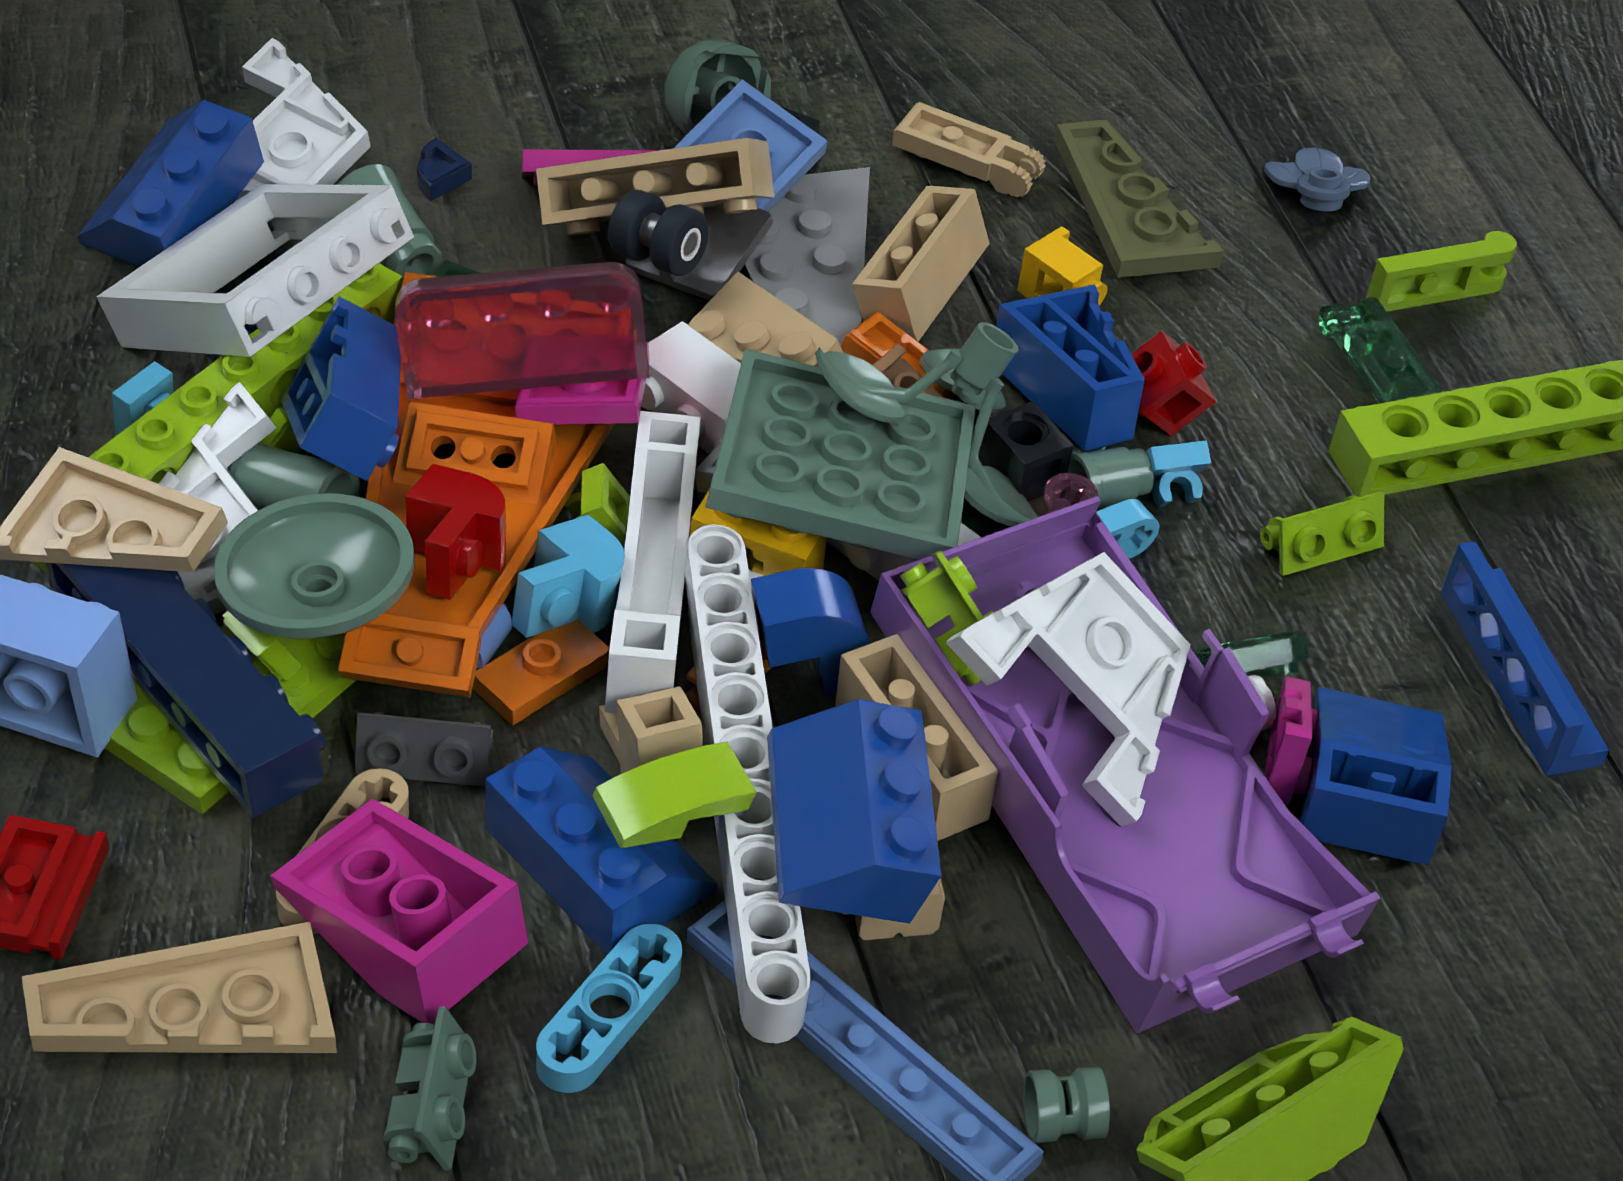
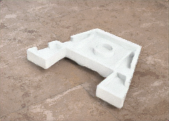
M271 38L242 66L246 83L276 97V99L253 120L264 163L235 202L261 184L333 185L371 147L368 131L330 93L324 94L312 82L311 73L301 63L295 64L287 56L285 47L278 40Z
M240 382L224 398L229 406L213 427L204 424L191 442L195 445L196 449L177 474L174 475L167 472L159 482L163 486L223 508L228 524L194 572L177 571L183 581L185 590L194 600L204 599L214 615L227 610L220 600L214 578V563L218 549L227 535L240 522L258 511L227 471V467L277 428Z
M1103 552L949 638L946 644L986 686L1001 680L1027 645L1042 659L1115 737L1113 743L1085 779L1082 786L1123 827L1137 822L1142 815L1145 800L1140 798L1146 775L1155 770L1160 753L1155 743L1162 719L1171 715L1191 644L1107 554Z

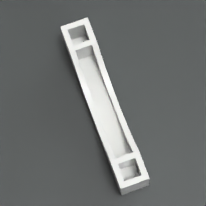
M640 411L624 548L625 559L617 604L614 610L609 649L605 712L617 713V700L674 688L701 418L698 416Z

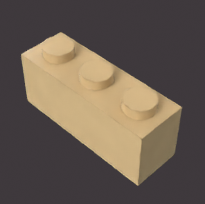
M940 186L925 187L852 283L863 322L874 313L879 312L919 342L990 244L975 189Z
M895 634L842 654L836 706L862 699L922 711L937 841L989 820L998 770L899 635Z

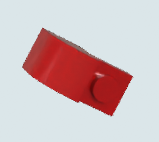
M432 464L405 496L406 528L410 533L414 551L425 553L427 595L451 600L467 578L475 577L480 567L497 571L503 569L506 562L505 498L501 490L494 483L482 476Z

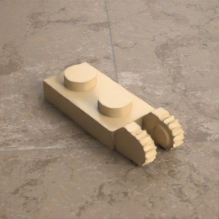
M921 102L913 106L893 133V146L911 152L918 157L927 158L958 170L967 176L976 177L986 182L989 180L997 192L1005 195L1010 194L1011 197L1015 196L1018 198L1019 196L1023 197L1024 194L1026 195L1033 184L1031 180L1040 176L1046 167L1044 164L1046 160L1043 159L1044 155H1041L1040 151H1036L1034 148L1030 149L1028 145L1012 140L1011 136Z

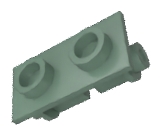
M445 1006L438 1007L435 1025L431 1023H418L414 1025L412 1032L404 1036L395 1084L401 1092L418 1090V1093L392 1097L383 1142L389 1148L388 1156L397 1162L410 1163L417 1159L418 1153L430 1152L443 1170L449 1171L452 1169L456 1142L462 1137L465 1129L463 1104L468 1077L474 1074L476 1068V1049L470 1035L463 1032Z

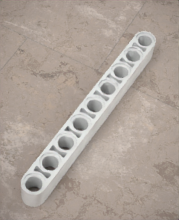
M712 524L700 527L689 537L684 593L693 661L696 669V683L705 745L728 741L757 792L749 810L714 816L741 1020L744 1028L752 1037L762 1042L777 1044L789 1041L799 1033L803 1026L811 975L800 906L779 903L767 744V736L773 727L745 544L742 537L735 530L724 525ZM760 936H771L775 939H765ZM770 994H772V995H779V996L784 997V998H786V999H782V1000L771 999V998L767 997L766 995H770Z

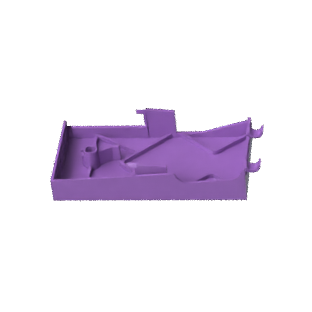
M1098 496L942 552L947 560L957 555L971 574L978 589L969 595L982 616L990 611H998L1087 560L1105 552L1176 628L1096 511L1101 501ZM931 556L881 574L870 613L886 638L895 634L899 635L997 768L998 775L992 801L993 808L1136 1034L1196 1007L1205 1014H1212L1240 1000L1237 995L1231 997L1227 993L1320 951H1323L1325 955L1331 958H1336L1364 944L1362 939L1355 941L1351 937L1358 935L1379 902L1380 897L1376 891L1370 893L1286 808L1249 754L1270 712L1230 647L1224 649L1210 629L1204 631L1202 635L1212 650L1205 668L1190 648L1171 715L1162 719L1155 746L1160 750L1154 772L1146 775L1140 798L1145 800L1142 815L1137 822L1121 827L1082 786L1085 779L1113 743L1115 737L1042 659L1027 645L1001 680L988 686L981 680L973 686H969L964 676L959 677L934 640L954 627L950 618L946 616L931 627L926 628L907 596L901 591L907 586L900 575L921 562L928 572L937 567Z

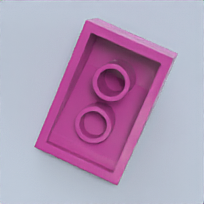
M373 798L270 875L273 887L307 922H310L311 926L381 997L422 1023L432 1024L435 1022L438 1007L445 1006L449 1010L528 944L518 883Z

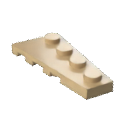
M310 922L22 976L33 1052L337 1053L335 1032Z

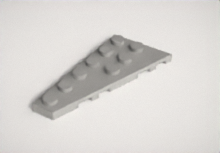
M870 167L805 174L769 211L773 224L740 270L741 274L836 337L840 346L846 334L861 324V313L852 283L863 270L865 263Z

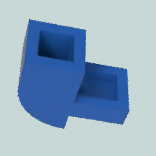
M814 568L794 569L752 578L751 586L756 622L769 667L772 668L813 658L824 697L837 694L841 655L870 644L854 592L849 583L833 572Z

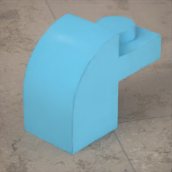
M589 514L539 530L534 568L518 573L511 625L526 638L571 623L576 619L592 634L605 628L614 618V610L617 604L625 554L619 540Z

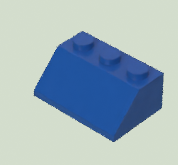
M203 100L170 118L77 236L79 243L140 267L233 204L264 163L252 117Z
M857 699L772 728L767 736L779 903L910 924L941 878L922 711Z
M538 747L485 779L486 830L606 956L632 928L643 924L664 926L717 891V882L674 839L620 848L592 796L597 786L607 782L612 777L592 757Z

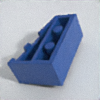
M1089 285L1000 304L996 327L1008 334L1015 341L1019 349L1002 374L1029 400L1034 401L1084 451L1102 449L1107 445L1132 440L1144 378L1124 340H1116L1112 332L1114 321L1109 312L1101 311L1098 305L1099 292L1096 286Z
M338 296L281 401L300 448L367 481L375 466L383 468L388 463L398 443L399 436L394 432L398 427L402 329Z

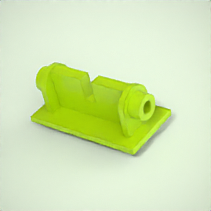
M1379 491L1361 497L1352 495L1346 497L1343 502L1286 518H1271L1267 526L1262 527L1260 530L1261 542L1267 550L1275 549L1279 553L1280 574L1282 576L1384 547V492Z
M938 551L930 555L937 565L932 571L928 572L921 562L900 575L907 586L901 591L907 596L926 628L931 627L946 616L950 618L954 627L934 640L959 677L964 676L969 686H973L980 682L981 679L946 642L951 636L994 612L990 611L982 616L969 595L978 587L963 562L957 555L947 560L942 551Z

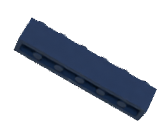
M47 563L52 587L58 593L86 602H98L120 613L133 680L253 819L324 781L320 751L325 748V742L316 722L306 713L301 716L298 715L289 705L287 696L278 680L271 674L263 676L253 665L249 651L241 639L235 635L229 638L219 628L217 619L208 603L202 598L194 600L185 590L183 581L177 571Z

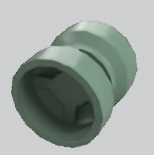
M1100 1067L1077 1068L1071 1076H1056L1050 1069L1030 1070L1026 1073L1023 1087V1107L1027 1133L1032 1142L1035 1144L1054 1143L1061 1135L1075 1134L1082 1141L1104 1140L1107 1137L1110 1122V1103L1106 1078Z

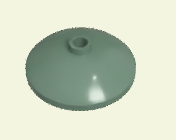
M345 494L303 495L266 506L240 522L227 535L218 549L214 563V578L221 602L243 624L260 632L290 639L327 638L364 626L386 612L399 600L409 586L415 567L414 548L410 533L404 523L393 512L373 501Z

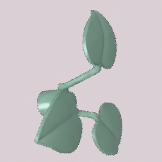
M980 322L961 349L926 351L920 358V364L926 375L904 390L894 389L892 383L881 371L861 358L840 352L830 351L823 353L821 348H818L815 353L816 359L831 388L849 406L872 419L888 423L901 422L906 413L900 404H907L934 382L948 390H952L965 403L976 406V409L980 412L972 434L964 498L980 513L1011 527L1038 517L1023 494L1018 493L1011 481L997 469L990 466H982L978 457L990 415L1001 412L1006 406L1005 398L1001 391L1004 383L999 377L1019 350L1015 341L1008 334L990 323Z

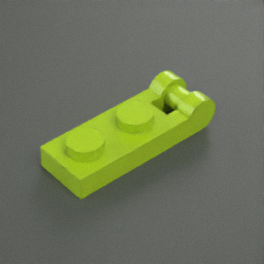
M1491 231L1485 235L1483 241L1378 258L1365 300L1373 312L1378 314L1498 292L1502 289L1507 275L1504 264L1512 260L1517 242L1512 235L1506 232Z

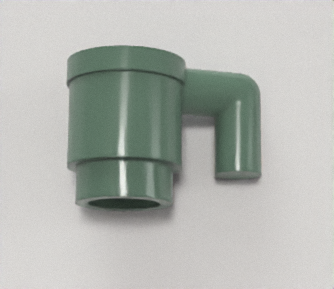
M1070 441L1074 447L1066 482L1073 504L1098 496L1101 500L1098 506L1099 509L1128 499H1136L1137 496L1146 495L1151 492L1154 482L1152 464L1147 453L1142 448L1128 450L1126 447L1112 449L1104 447L1102 449L1084 451L1076 442Z

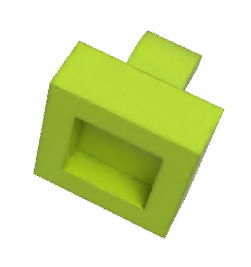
M604 463L583 470L581 492L571 495L564 506L574 518L589 514L619 540L623 548L625 547L630 496Z

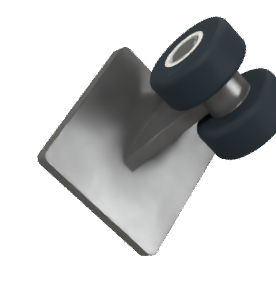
M632 190L619 200L612 212L608 227V240L616 254L627 258L626 264L630 271L711 300L737 271L740 272L772 226L773 219L770 212L760 208L750 212L724 214L723 205L704 207L703 214L696 209L678 204L666 210V206L660 197L642 190Z

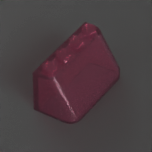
M603 262L422 278L407 283L396 297L395 324L407 399L650 378L640 280L632 269L621 263Z

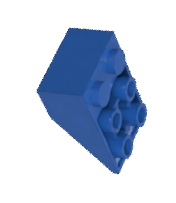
M1318 687L1314 709L1318 710L1317 722L1308 757L1312 758V765L1307 789L1303 796L1300 822L1320 842L1429 865L1448 818L1452 766L1443 714Z

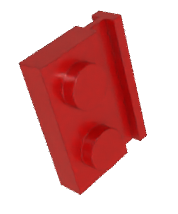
M9 814L0 834V948L31 954L33 949L50 952L51 958L62 960L109 851L107 834L105 832L96 831L94 836L78 834L76 827Z

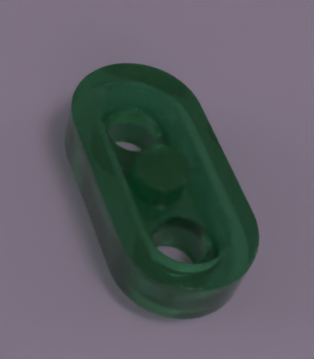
M1306 631L1278 632L1221 643L1224 649L1230 647L1244 672L1261 669L1263 677H1275L1299 672L1298 661L1310 657ZM1209 646L1192 650L1204 668L1212 653Z

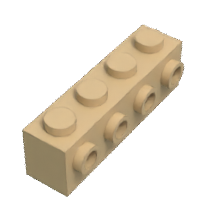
M751 138L536 169L542 225L566 226L567 235L601 232L600 222L610 221L612 212L619 200L632 190H642L660 197L666 206V210L673 205L681 204L696 209L703 214L704 207L723 205L724 214L757 210L756 200L775 198L768 141Z

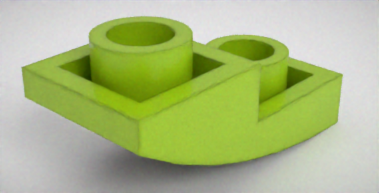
M728 741L681 751L638 766L597 786L592 796L619 847L626 848L679 839L682 837L689 820L747 811L757 792Z

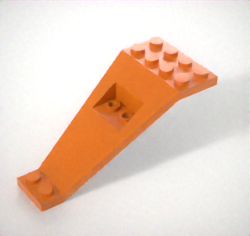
M405 272L394 325L402 329L398 427L394 432L398 434L399 438L395 451L388 463L383 468L375 466L368 479L366 499L393 512L406 526L405 496L432 464L482 476L494 483L501 490L505 498L506 562L501 571L480 567L475 577L467 578L453 598L448 600L427 595L425 553L414 551L415 567L409 586L399 600L371 622L345 634L338 667L341 678L471 698L482 638L485 631L517 582L518 573L524 571L534 555L539 530L552 526L582 478V471L589 467L615 425L553 424L516 418L515 405L530 345L533 342L631 341L636 317L634 306ZM449 444L455 448L453 455L449 458L439 459L434 456V451L440 445ZM504 453L511 454L516 458L515 462L508 468H498L493 464L496 457Z

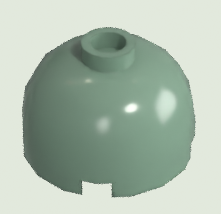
M723 39L699 41L679 53L670 65L664 81V101L672 122L687 135L742 79L771 100V79L768 70L761 68L760 62L756 58L759 55L750 48Z

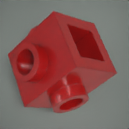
M1160 331L1131 354L1144 378L1138 415L1142 418L1147 417L1171 437L1216 403L1202 375V372L1207 369V365L1190 343L1185 342L1180 346L1167 334Z

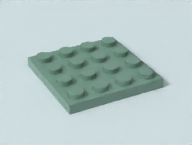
M745 349L706 508L722 511L737 518H750L783 526L797 533H811L844 541L858 548H872L905 556L913 561L929 557L938 551L943 552L957 547L976 406L921 392L907 404H900L906 413L901 422H882L867 417L849 406L831 388L820 367ZM893 386L894 389H899V390H904V389H906V388H902V387H898V386Z

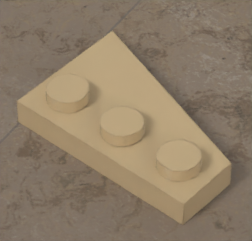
M738 271L688 324L740 363L742 362L745 349L817 367L819 365L815 353L819 347L823 353L830 351L843 353L836 337Z
M59 447L0 526V560L194 572L228 524L223 508Z

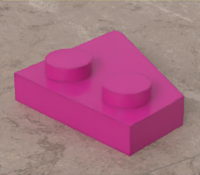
M1285 676L1275 706L1276 718L1270 729L1264 776L1288 809L1293 793L1304 796L1307 789L1312 758L1307 757L1306 754L1314 736L1318 710L1311 708L1310 681Z

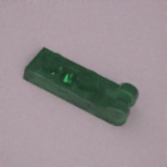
M1376 297L1358 299L1351 307H1344L1340 303L1321 307L1318 319L1322 334L1328 339L1334 338L1378 404L1443 392Z

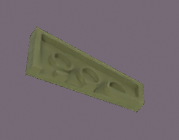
M1107 120L1057 124L1054 142L1117 278L1220 268L1224 250L1214 239L1204 240L1197 232L1199 222L1187 209L1179 211L1168 199L1169 189L1158 177L1153 178L1140 168L1142 163L1141 157Z

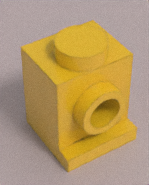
M1061 226L1024 249L1017 288L1018 292L1027 298L1095 285L1099 292L1098 305H1101L1108 290L1107 285L1100 281L1103 264L1070 242V231Z

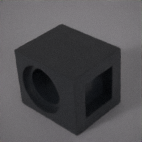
M1031 401L1011 410L998 412L989 418L978 457L982 466L993 467L1004 474L1018 493L1023 494L1029 502L1065 487L1074 445L1035 402Z

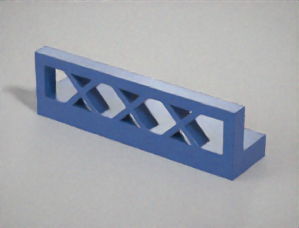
M1475 541L1458 544L1441 594L1544 775L1551 776L1602 766L1609 752L1608 747L1501 568L1491 569Z

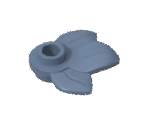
M1317 147L1299 150L1296 153L1295 162L1282 163L1270 161L1265 164L1264 169L1266 175L1273 182L1280 186L1297 189L1301 193L1300 202L1304 206L1318 211H1335L1340 209L1343 205V199H1346L1351 191L1365 189L1370 184V175L1364 169L1343 167L1339 156L1331 151Z

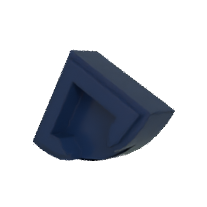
M434 138L421 151V158L417 167L419 188L425 197L432 201L472 179V164L439 139Z

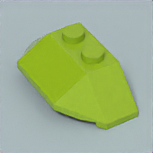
M1351 1016L1333 1023L1332 1031L1304 1034L1260 1051L1152 1117L1144 1133L1143 1142L1139 1143L1136 1149L1139 1162L1175 1181H1309L1319 1173L1332 1169L1339 1160L1366 1143L1404 1050L1401 1036Z

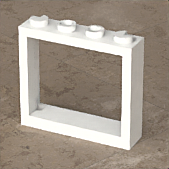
M261 184L96 297L121 347L250 357L403 246L414 235L392 185ZM271 221L273 225V232L270 231L269 226L267 224V222ZM288 240H302L227 294L214 293ZM256 323L260 333L250 339L244 325H254Z

